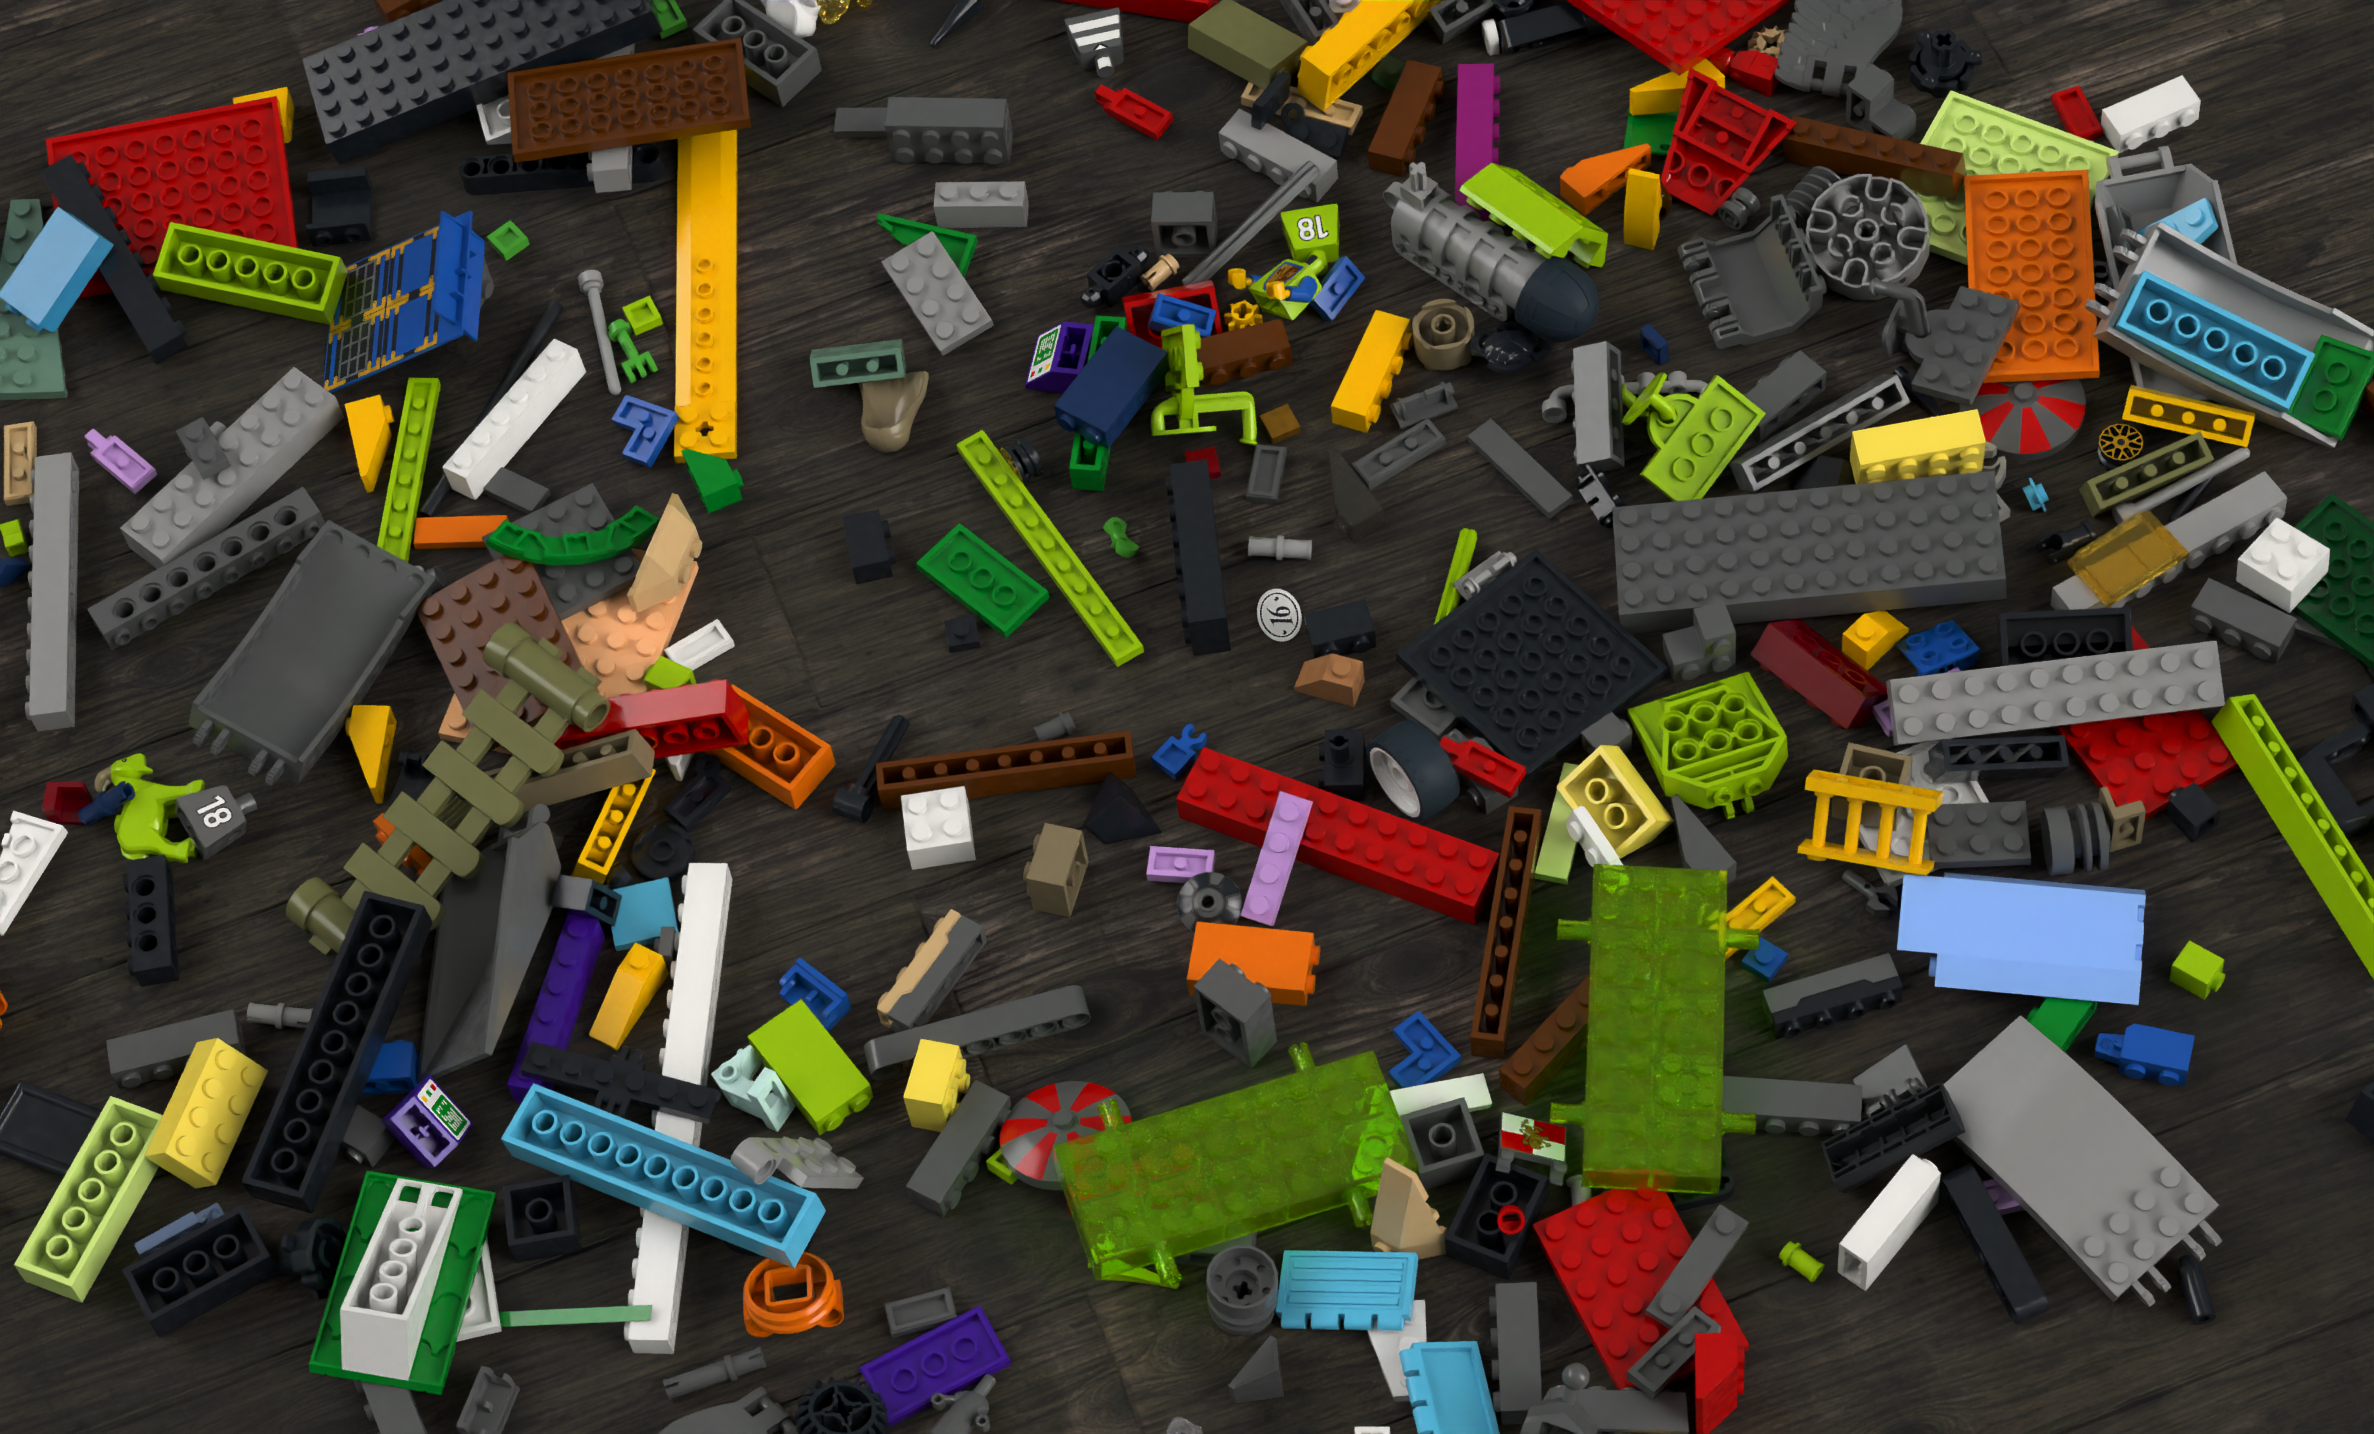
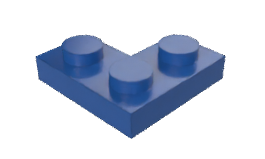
M625 395L611 419L615 426L634 432L622 452L624 458L651 468L680 417L675 411Z
M1417 1011L1393 1029L1395 1038L1411 1054L1388 1071L1389 1078L1399 1089L1434 1083L1462 1062L1461 1055L1420 1011Z

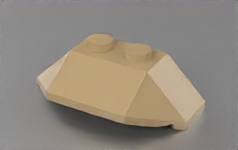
M672 493L637 571L635 580L627 594L633 612L639 613L678 595L683 583L686 584L690 578L691 565L694 558H698L701 553L702 541L699 539L696 527L678 494Z

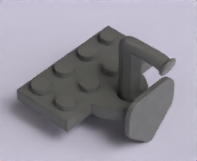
M1873 278L1869 284V292L1872 296L1884 295L1898 299L1883 330L1882 346L1884 354L1891 356L1901 351L1908 352L1916 362L1921 364L1911 383L1913 391L1971 407L2020 309L2019 302L1960 286L1949 310L1935 309L1927 311L1924 298L1916 289Z

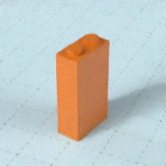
M1197 922L1187 975L1189 995H1195L1193 986L1220 958L1228 965L1232 963L1238 966L1244 972L1246 978L1254 984L1259 982L1264 985L1271 994V1003L1306 1006L1308 994H1314L1316 977L1311 973L1313 965L1319 964L1320 946L1315 945L1314 933Z

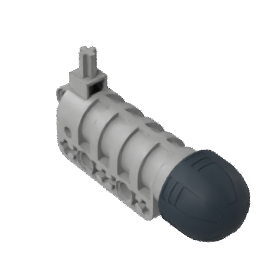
M1412 162L1409 165L1410 177L1403 184L1393 182L1383 192L1385 202L1394 210L1391 218L1392 242L1396 251L1402 257L1500 321H1506L1515 312L1517 323L1531 330L1532 333L1555 342H1565L1578 338L1594 323L1599 310V294L1594 281L1586 272L1565 257L1552 256L1551 259H1548L1537 251H1528L1526 243L1515 236H1505L1503 229L1489 220L1483 222L1480 220V215L1477 211L1467 205H1457L1455 197L1439 188L1437 182L1427 177L1426 164L1424 162H1420L1418 165Z

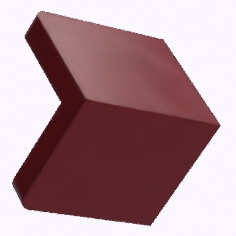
M47 782L42 811L49 822L59 825H83L78 818V811L91 803L92 796L84 782Z

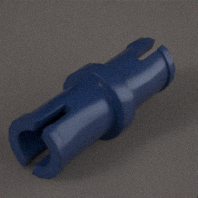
M122 781L108 792L103 791L99 793L93 802L78 811V818L83 825L87 824L90 827L103 817L115 814L118 811V807L135 797L133 786L130 783L126 784V781Z

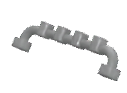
M1674 371L1669 374L1668 381L1664 382L1659 393H1669L1671 395L1675 393L1698 392L1701 394L1708 383L1701 380H1687V375L1684 372ZM1644 372L1638 375L1637 382H1625L1624 376L1621 375L1622 384L1627 386V390L1639 396L1655 377L1650 372ZM1574 384L1555 389L1549 396V399L1542 403V418L1545 421L1559 423L1566 419L1567 405L1562 399L1572 397Z

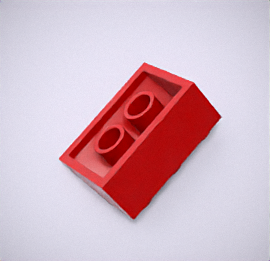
M1212 280L1122 297L1129 333L1161 349V332L1148 328L1158 293L1216 310L1210 336L1223 333Z
M1695 1333L1696 1434H1709L1737 1408V1395H1744L1745 1354L1744 1346H1737V1333Z

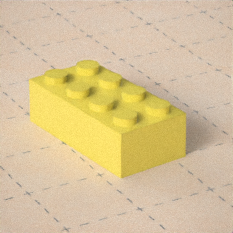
M1978 409L1852 431L1850 463L1855 484L1982 471L1986 441Z
M219 1038L197 1042L144 1157L195 1189L217 1185L268 1070Z

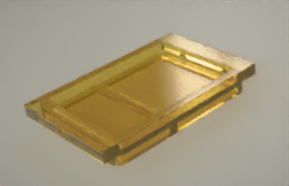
M2147 510L2146 512L2137 513L2078 550L2075 556L2067 561V565L2108 608L2189 557V552Z

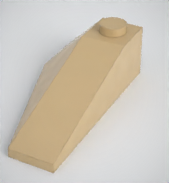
M1388 1157L1383 1163L1370 1231L1373 1250L1375 1252H1416L1419 1259L1446 1254L1444 1238L1448 1230L1446 1227L1438 1226L1436 1221L1440 1216L1437 1210L1430 1208L1425 1202L1429 1196L1416 1173Z

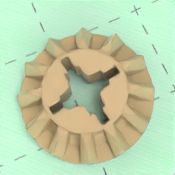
M1777 25L1773 29H1767L1763 26L1760 32H1753L1752 38L1748 40V51H1759L1778 58L1781 42H1784L1785 33L1788 32V29L1782 31L1778 29ZM1767 42L1770 44L1777 42V48L1775 46L1767 48Z

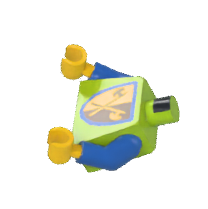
M1311 255L1303 263L1286 259L1264 276L1250 274L1246 278V270L1235 268L1228 270V282L1237 289H1244L1247 286L1262 311L1294 320L1322 290V285L1316 275L1324 269V265L1317 256Z

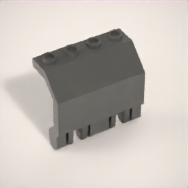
M1783 194L1771 197L1770 216L1754 231L1715 242L1700 238L1685 242L1677 249L1685 271L1694 272V274H1691L1689 281L1704 317L1709 320L1721 317L1711 322L1708 326L1716 347L1719 349L1738 344L1747 346L1793 333L1822 307L1823 294L1826 293L1825 281L1822 275L1817 276L1814 255L1811 251L1807 252L1804 232L1802 228L1797 229L1794 208L1791 204L1787 205Z

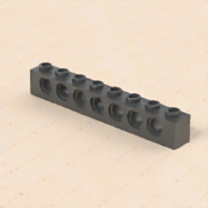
M301 487L87 610L112 651L119 646L126 645L131 639L147 630L154 629L168 618L182 613L186 608L198 601L210 597L214 592L226 585L235 583L247 573L263 567L277 556L291 551L293 547L305 540L313 538L324 526L325 521L305 488Z

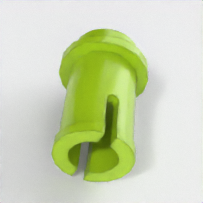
M1789 1241L1779 1254V1258L1783 1260L1782 1265L1791 1266L1811 1283L1817 1279L1825 1266L1802 1250L1799 1242L1794 1244L1792 1241Z

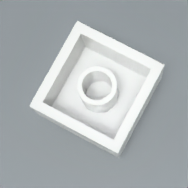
M2276 517L2238 558L2236 581L2290 613L2328 572L2330 549Z
M965 786L901 796L907 852L912 870L976 860L970 808Z

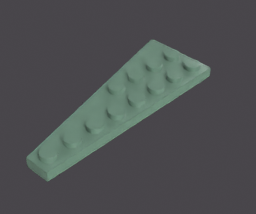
M40 199L11 200L0 260V291L45 226L43 205ZM0 298V400L67 398L68 391L65 384V369L62 362V346L59 340L58 328L54 333L44 328L41 332L35 330L25 323L27 320L25 315L21 314L19 317L5 308L7 302Z

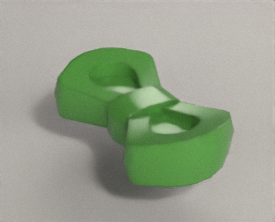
M1112 517L1106 521L1103 527L1111 536V547L1122 557L1131 558L1138 552L1139 546L1129 540L1125 534L1127 523L1118 517Z

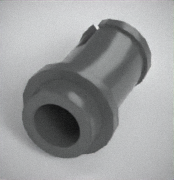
M1059 712L1058 717L1033 727L1039 741H1051L1067 733L1069 736L1072 735L1071 731L1075 730L1076 727L1069 712L1064 714Z

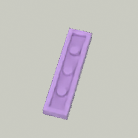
M1280 791L1240 916L1274 926L1313 801Z

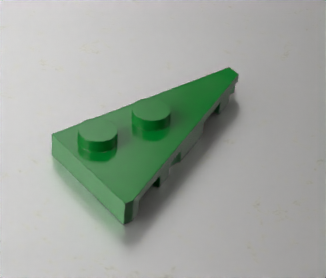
M878 213L876 218L878 225L904 247L933 231L965 278L978 242L976 235Z

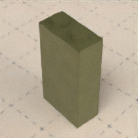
M1222 0L1188 25L1189 49L1264 90L1282 71L1291 76L1300 71V56L1305 48L1308 47L1307 40L1233 0Z

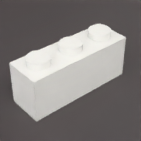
M2182 75L2102 109L2101 127L2103 128V133L2119 153L2128 149L2133 150L2144 142L2154 138H2161L2172 130L2194 123L2199 118L2201 100Z

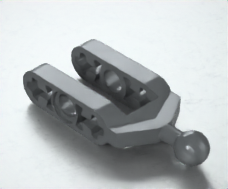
M1574 1362L1564 1368L1562 1380L1566 1387L1563 1397L1532 1403L1520 1434H1544L1546 1423L1576 1434H1597L1599 1427L1576 1402L1579 1390L1586 1387L1589 1383L1590 1373L1586 1366Z

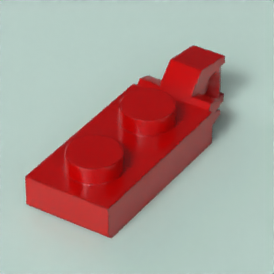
M1101 84L1094 92L1096 103L1102 106L1103 111L1109 116L1156 141L1174 121L1171 112L1126 88L1123 90L1118 89L1115 92Z
M1444 736L1440 741V745L1450 759L1455 771L1508 798H1511L1526 775V768L1471 739L1468 742L1462 740L1459 744Z

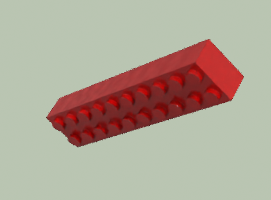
M1202 748L1176 798L1179 818L1262 848L1280 791L1313 801L1295 860L1476 925L1496 884L1500 853L1208 748Z

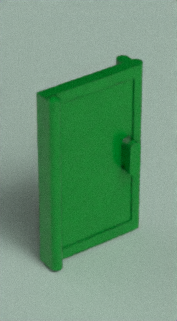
M1629 108L1627 110L1629 115L1623 149L1647 143L1651 146V155L1667 156L1679 112L1632 115L1629 112Z

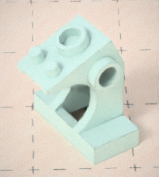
M748 1045L744 1049H739L734 1057L721 1064L711 1075L731 1106L761 1118L767 1128L778 1132L795 1108V1104L775 1071L764 1067L757 1079L751 1081L762 1065V1062L754 1052V1048Z

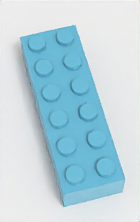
M2145 270L2137 278L2113 327L2186 369L2281 413L2289 410L2315 356L2314 353Z

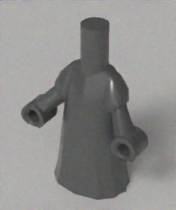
M985 1374L974 1391H959L955 1395L933 1394L931 1397L933 1408L941 1411L946 1406L951 1407L925 1434H971L975 1425L980 1431H989L991 1426L987 1413L990 1408L986 1396L996 1384L995 1378Z

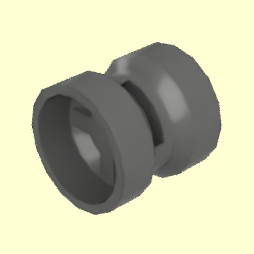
M1741 187L1731 195V201H1725L1719 207L1718 214L1728 227L1740 230L1747 223V217L1754 216L1758 212L1760 202L1751 191Z

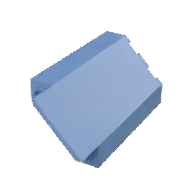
M1944 872V877L1904 874L1897 950L1937 953V957H1930L1929 977H1935V987L2138 1005L2146 894L2145 890L1946 872Z

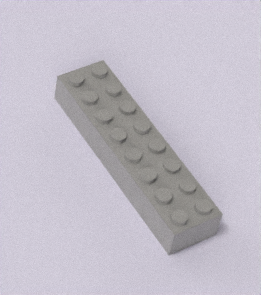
M293 367L216 439L231 466L203 480L192 461L120 528L129 548L158 569L219 535L344 418L336 397Z

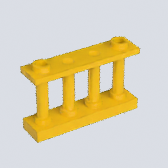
M1815 769L1806 777L1805 790L1814 791V795L1817 796L1812 839H1805L1798 846L1797 853L1807 854L1808 859L1815 861H1824L1829 858L1904 872L1903 874L1927 876L1934 868L1935 861L1922 859L1927 815L1935 812L1941 806L1943 791ZM1834 795L1847 797L1846 800L1849 801L1844 845L1825 842L1830 798L1834 797ZM1866 800L1878 802L1879 806L1882 807L1877 851L1857 848L1862 804L1866 803ZM1899 806L1911 808V811L1914 813L1909 857L1890 853L1895 809L1899 808Z

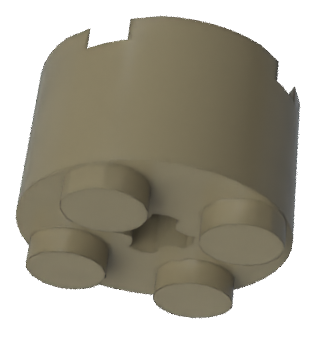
M1437 299L1422 306V310L1413 318L1412 329L1415 354L1424 367L1429 371L1452 370L1469 364L1472 360L1469 343L1475 336L1474 319L1470 310L1465 306L1463 308L1457 305L1456 301L1451 299Z

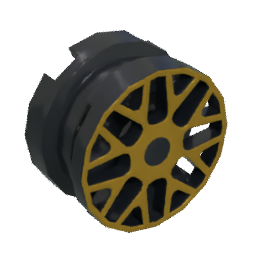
M2115 424L2104 429L2099 436L2097 453L2099 464H2103L2106 467V471H2111L2140 458L2143 449L2141 434L2134 427L2127 424Z
M1021 436L1015 440V444H1007L1001 447V455L1023 484L1028 483L1030 477H1038L1044 473L1043 469L1039 470L1043 467L1042 462L1026 437Z

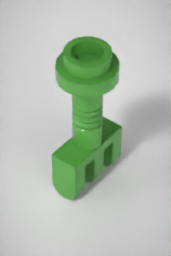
M623 319L612 322L608 327V335L613 342L620 343L628 358V361L621 363L629 382L633 383L636 381V377L632 372L634 370H637L641 378L647 376L644 365H648L652 373L657 372L658 368L649 351L639 355L630 338L632 333L630 324Z

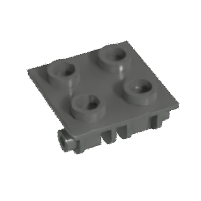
M1907 1044L1853 1079L1855 1085H1863L1862 1101L1865 1105V1111L1861 1113L1863 1120L1928 1088Z

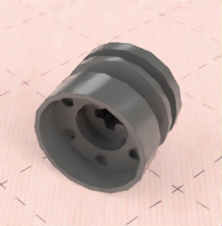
M2099 801L2089 803L2088 817L2083 803L2076 804L2074 819H2070L2064 805L2043 807L2041 809L2042 846L2047 871L2050 876L2072 874L2076 858H2079L2084 872L2092 870V857L2098 871L2108 869L2109 851L2111 848L2110 832Z
M1247 1245L1225 1248L1214 1256L1207 1268L1206 1278L1207 1308L1211 1319L1220 1329L1234 1335H1250L1260 1332L1271 1324L1276 1315L1278 1272L1274 1261L1266 1252Z

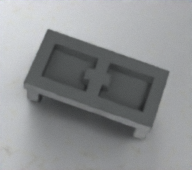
M481 1365L456 1425L460 1434L502 1433L520 1390L519 1386L515 1385L513 1379L508 1374L504 1373L503 1377L500 1378L494 1375L491 1368Z

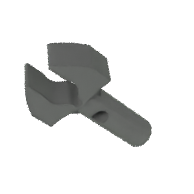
M1847 869L1843 873L1842 879L1868 898L1866 911L1873 916H1890V908L1880 903L1878 899H1887L1895 907H1898V895L1893 885L1888 886L1885 883L1882 887H1875L1851 869Z

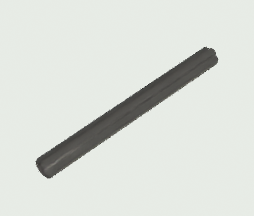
M1307 161L1183 278V285L1208 281L1320 174L1318 167L1311 161Z

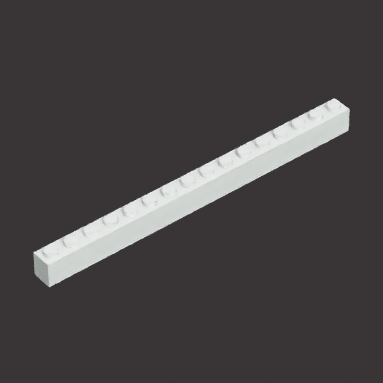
M689 863L688 875H683L682 893L685 894L684 903H680L678 907V920L681 923V930L675 933L674 938L675 951H678L677 961H672L671 979L674 980L673 990H668L667 1007L670 1009L669 1019H664L663 1035L666 1038V1046L660 1049L659 1063L660 1067L663 1068V1076L706 1087L732 887V876L727 863ZM652 1110V1126L655 1127V1131L699 1148L702 1129L701 1122ZM640 1207L643 1225L636 1232V1246L639 1248V1256L634 1258L632 1263V1276L635 1279V1287L629 1290L628 1306H653L650 1321L625 1322L624 1339L629 1341L634 1353L674 1354L689 1226Z

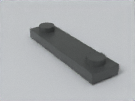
M1719 1204L1654 1297L1645 1314L1669 1330L1672 1329L1690 1311L1748 1227L1749 1222Z

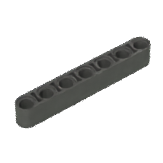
M1071 985L875 1038L867 1042L863 1049L871 1078L876 1081H884L911 1073L921 1039L958 1045L962 1058L966 1059L1082 1027L1090 1021L1091 1016L1082 987Z

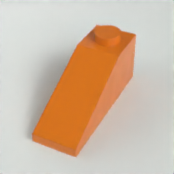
M1646 143L1581 160L1575 166L1568 167L1560 176V195L1586 216L1627 184L1630 168L1644 171L1651 165V146Z

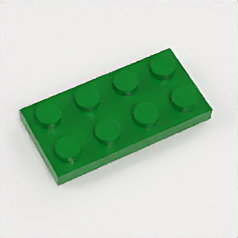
M960 523L916 563L918 571L1005 638L1012 634L1050 598L1049 592Z

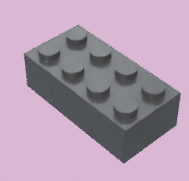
M724 0L692 29L696 44L741 38L747 84L780 107H784L822 71L815 47L744 0Z
M888 97L885 130L893 162L1010 163L1013 131L1007 99Z

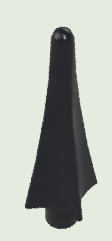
M959 0L946 22L931 40L930 46L932 48L937 46L955 29L985 9L981 0Z
M1899 366L1893 371L1892 374L1898 375L1909 399L1932 417L1945 415L1932 396L1913 391L1911 383L1917 374L1915 368L1909 373L1903 366Z

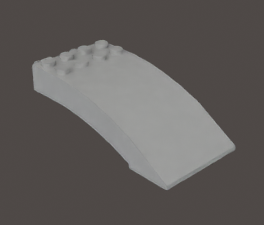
M2162 222L2147 227L2143 236L2130 229H2123L2120 234L2122 239L2137 248L2133 253L2125 247L2114 246L2111 253L2127 263L2128 266L2116 290L2105 284L2096 283L2093 289L2094 292L2110 301V303L2106 307L2097 301H2087L2085 309L2101 318L2093 336L2146 367L2224 406L2254 412V419L2331 449L2335 448L2338 440L2321 434L2285 412H2278L2186 369L2113 327L2137 278L2145 270L2312 353L2321 334L2374 352V330L2336 308L2327 307L2231 262Z
M2021 1015L1944 1084L1966 1131L1952 1140L2038 1222L2113 1303L2130 1288L2148 1307L2155 1303L2153 1295L2138 1280L2146 1274L2158 1289L2167 1292L2171 1285L2154 1265L2179 1242L2194 1257L2201 1261L2206 1256L2204 1249L2189 1235L2195 1228L2204 1235L2209 1243L2217 1246L2222 1242L2219 1235L2205 1221L2219 1204L2109 1092Z

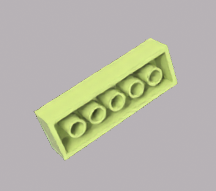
M110 1096L14 1264L26 1282L83 1303L159 1168V1165L144 1157L163 1115Z

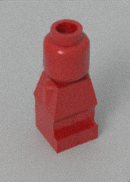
M1722 47L1706 58L1723 75L1730 74L1732 80L1746 89L1760 91L1761 95L1771 98L1779 83L1774 74L1775 69H1779L1777 58L1759 51H1738L1736 54L1734 50Z

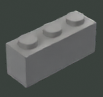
M1025 181L936 182L933 207L937 226L942 228L1027 227L1029 201Z

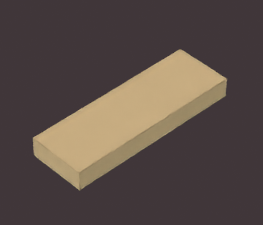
M34 421L4 426V502L7 506L30 503V495L34 494V487L30 477L31 470L35 469V457H37V427Z

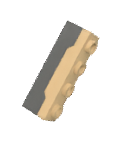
M952 909L945 918H940L935 924L933 934L927 942L921 943L917 948L914 959L909 966L901 969L892 989L880 997L877 1004V1012L881 1024L895 1032L926 1025L987 943L983 926Z

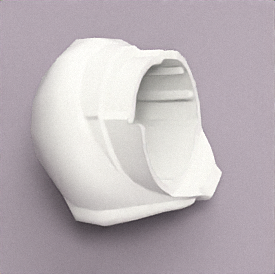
M761 0L767 16L798 37L804 38L814 34L817 14L821 8L815 0Z

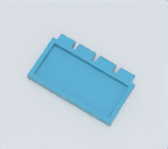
M1284 1250L1276 1314L1278 1318H1281L1282 1329H1307L1308 1319H1311L1312 1329L1339 1330L1341 1319H1344L1345 1330H1373L1374 1320H1377L1379 1331H1403L1404 1321H1411L1419 1261L1416 1252Z
M1477 1341L1412 1343L1409 1349L1399 1352L1404 1376L1408 1377L1405 1382L1412 1407H1416L1413 1409V1416L1418 1434H1500Z

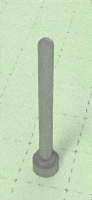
M587 270L578 276L579 287L589 299L609 392L612 395H618L621 392V386L600 298V293L604 286L603 279L599 271Z
M2241 447L2134 504L2132 502L2128 504L2123 502L2113 507L2112 515L2117 525L2122 530L2134 526L2136 520L2140 519L2141 514L2246 460L2250 456V450L2247 447Z

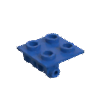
M1953 620L1940 623L1934 628L1911 635L1907 639L1895 643L1900 652L1919 671L1915 673L1916 677L1946 673L1948 668L1952 670L1958 667L1962 671L1973 667L1975 662L1979 661L1977 653L1981 652V649Z

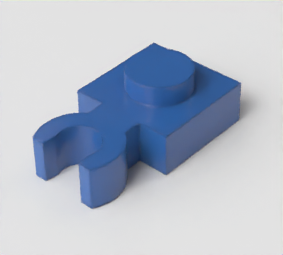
M1191 723L1186 725L1182 731V738L1177 740L1171 736L1151 757L1152 764L1177 781L1197 760L1196 752L1193 750H1199L1206 745V734L1203 732L1198 738H1190L1195 732L1194 725Z

